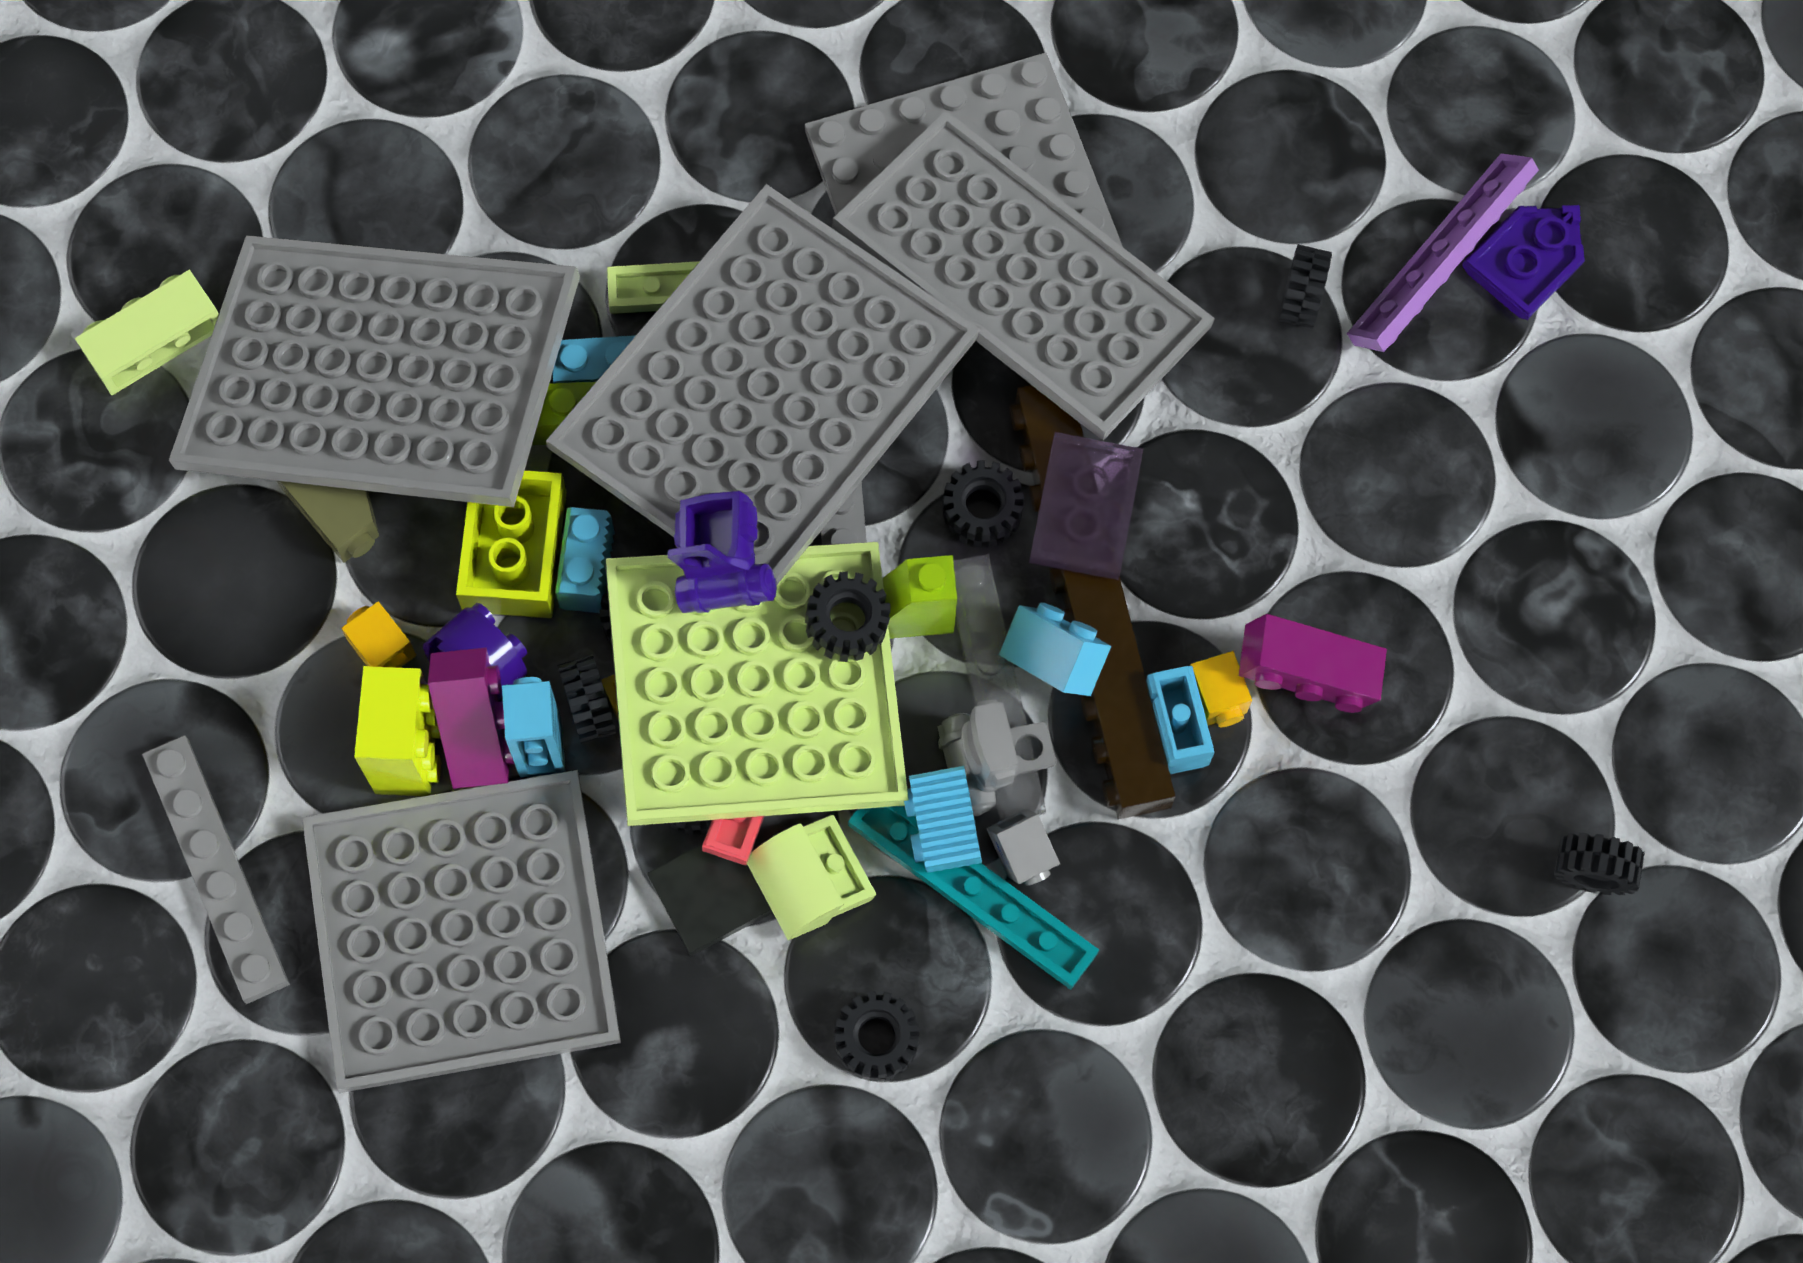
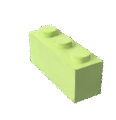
M189 269L181 275L168 277L160 284L158 289L146 296L128 301L121 311L106 320L91 323L75 340L112 396L212 336L219 313Z

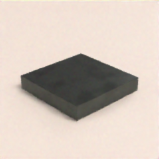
M703 844L647 873L650 883L690 957L773 913L748 865L745 866L703 852Z

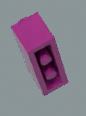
M1265 614L1245 624L1238 676L1255 680L1254 684L1259 688L1268 690L1283 688L1295 692V697L1301 700H1325L1335 703V708L1340 711L1356 713L1362 711V708L1381 700L1387 649Z
M487 647L431 653L428 686L453 789L508 783L509 764H514L505 740L503 701L498 702L497 694L501 693V677L498 665H490Z

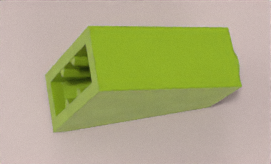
M953 555L906 559L883 577V587L887 595L885 603H890V620L888 623L890 639L954 633L957 590Z

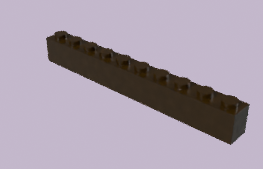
M1034 386L1017 388L1015 404L1009 406L1010 418L1014 431L1021 430L1024 445L1019 446L1020 458L1024 471L1031 470L1035 485L1029 486L1030 498L1034 512H1042L1045 526L1039 528L1040 539L1044 553L1052 552L1055 567L1050 568V579L1054 594H1062L1065 609L1062 610L1065 612L1064 620L1069 623L1078 621L1093 627L1098 631L1096 638L1111 646L1091 696L1081 695L1084 717L1086 721L1093 720L1097 736L1091 738L1095 761L1097 764L1104 763L1108 780L1102 781L1106 805L1108 808L1115 806L1118 820L1171 809L1176 796L1081 424Z

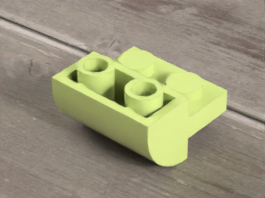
M834 815L804 827L799 823L784 830L757 847L750 854L747 862L787 940L826 925L832 917L870 902L876 896L874 888Z

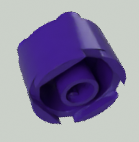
M476 603L471 608H464L423 644V650L430 662L431 653L487 647L490 665H498L500 671L501 693L497 694L499 701L503 697L502 685H513L514 680L527 675V668L522 660L527 655V650L522 642L513 634L509 633L505 636L494 625L495 619L490 611L482 604Z

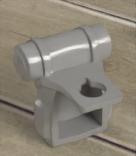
M996 699L980 701L972 709L971 714L957 713L942 721V725L938 726L940 736L938 745L939 749L944 752L948 769L964 766L974 816H980L994 807L996 804L995 791L1001 787L1013 784L1016 776L1050 768L1056 763L1047 724L1040 722L1010 728L1004 704ZM1031 736L1040 741L1042 753L1037 759L1025 760L1016 755L1015 746L1021 738Z

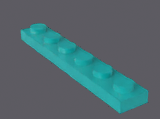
M904 806L857 809L849 819L848 826L1070 990H1072L1098 955L1099 949L982 863L927 873L924 861L915 862L910 835L919 833L916 816L907 817Z

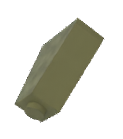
M277 481L283 492L343 563L351 557L358 558L367 553L374 545L375 539L379 537L368 491Z

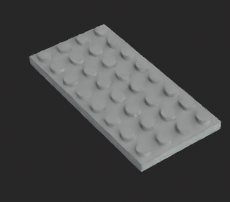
M947 111L942 113L833 218L832 228L978 326L980 332L976 341L1102 441L1212 327L1215 319Z

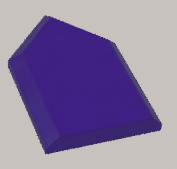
M1562 205L1561 208L1537 209L1536 206H1518L1462 263L1464 270L1473 280L1517 317L1528 320L1585 261L1580 234V206Z

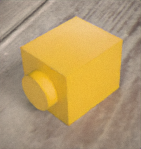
M379 601L371 607L363 606L349 616L347 624L341 628L349 644L367 666L400 668L416 657L411 642Z
M1234 651L1190 664L1193 667L1207 725L1217 723L1218 727L1222 728L1243 720V714L1248 712L1252 698L1244 677L1238 676L1240 666Z

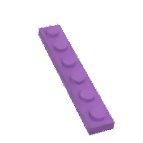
M1500 154L1347 332L1354 346L1385 352L1396 341L1402 330L1414 316L1421 312L1430 297L1448 280L1453 270L1466 255L1472 252L1476 243L1499 220L1505 209L1517 195L1524 191L1528 182L1539 171L1532 157Z

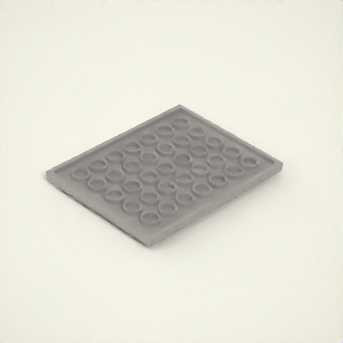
M766 184L546 440L547 448L673 537L675 535V516L680 511V500L709 493L740 491L746 494L757 508L758 535L754 541L755 564H768L775 574L778 585L977 340L980 328Z
M246 236L169 461L174 469L514 507L580 279L578 270L575 266Z

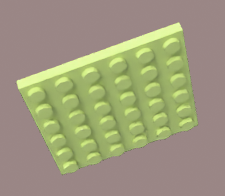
M878 542L808 546L778 583L776 597L773 601L761 602L757 606L743 605L710 610L709 613H682L675 598L676 579L684 575L682 568L668 559V555L606 559L627 826L905 806L904 801L909 799L888 627L882 644L878 643L877 649L873 654L869 655L868 652H865L863 659L855 661L854 655H850L847 662H840V654L834 653L832 659L824 656V647H821L818 651L812 645L814 638H808L806 633L807 624H805V615L810 595H813L815 586L818 583L823 586L824 579L830 575L833 576L834 580H837L839 572L848 571V579H854L856 572L864 574L862 582L867 584L870 578L877 582L876 591L884 590ZM844 602L837 604L830 611L832 623L843 631H855L865 622L863 611L853 603Z

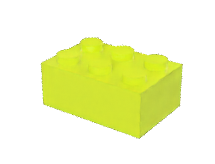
M524 470L514 507L467 502L456 596L462 610L480 603L491 614L539 618L553 617L567 494L562 473Z
M363 666L354 758L375 794L400 796L431 795V784L438 783L440 779L441 759L440 755H435L436 738L441 739L429 686L421 669Z

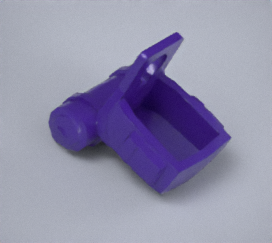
M740 491L709 493L680 500V511L675 516L674 541L677 548L668 550V559L682 568L684 575L676 579L675 598L682 613H709L710 610L727 607L757 606L761 602L773 601L776 597L777 581L772 568L768 564H755L754 541L758 535L757 508L746 494Z

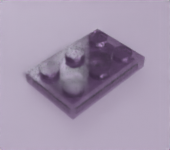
M1055 432L1029 563L1119 580L1143 449Z

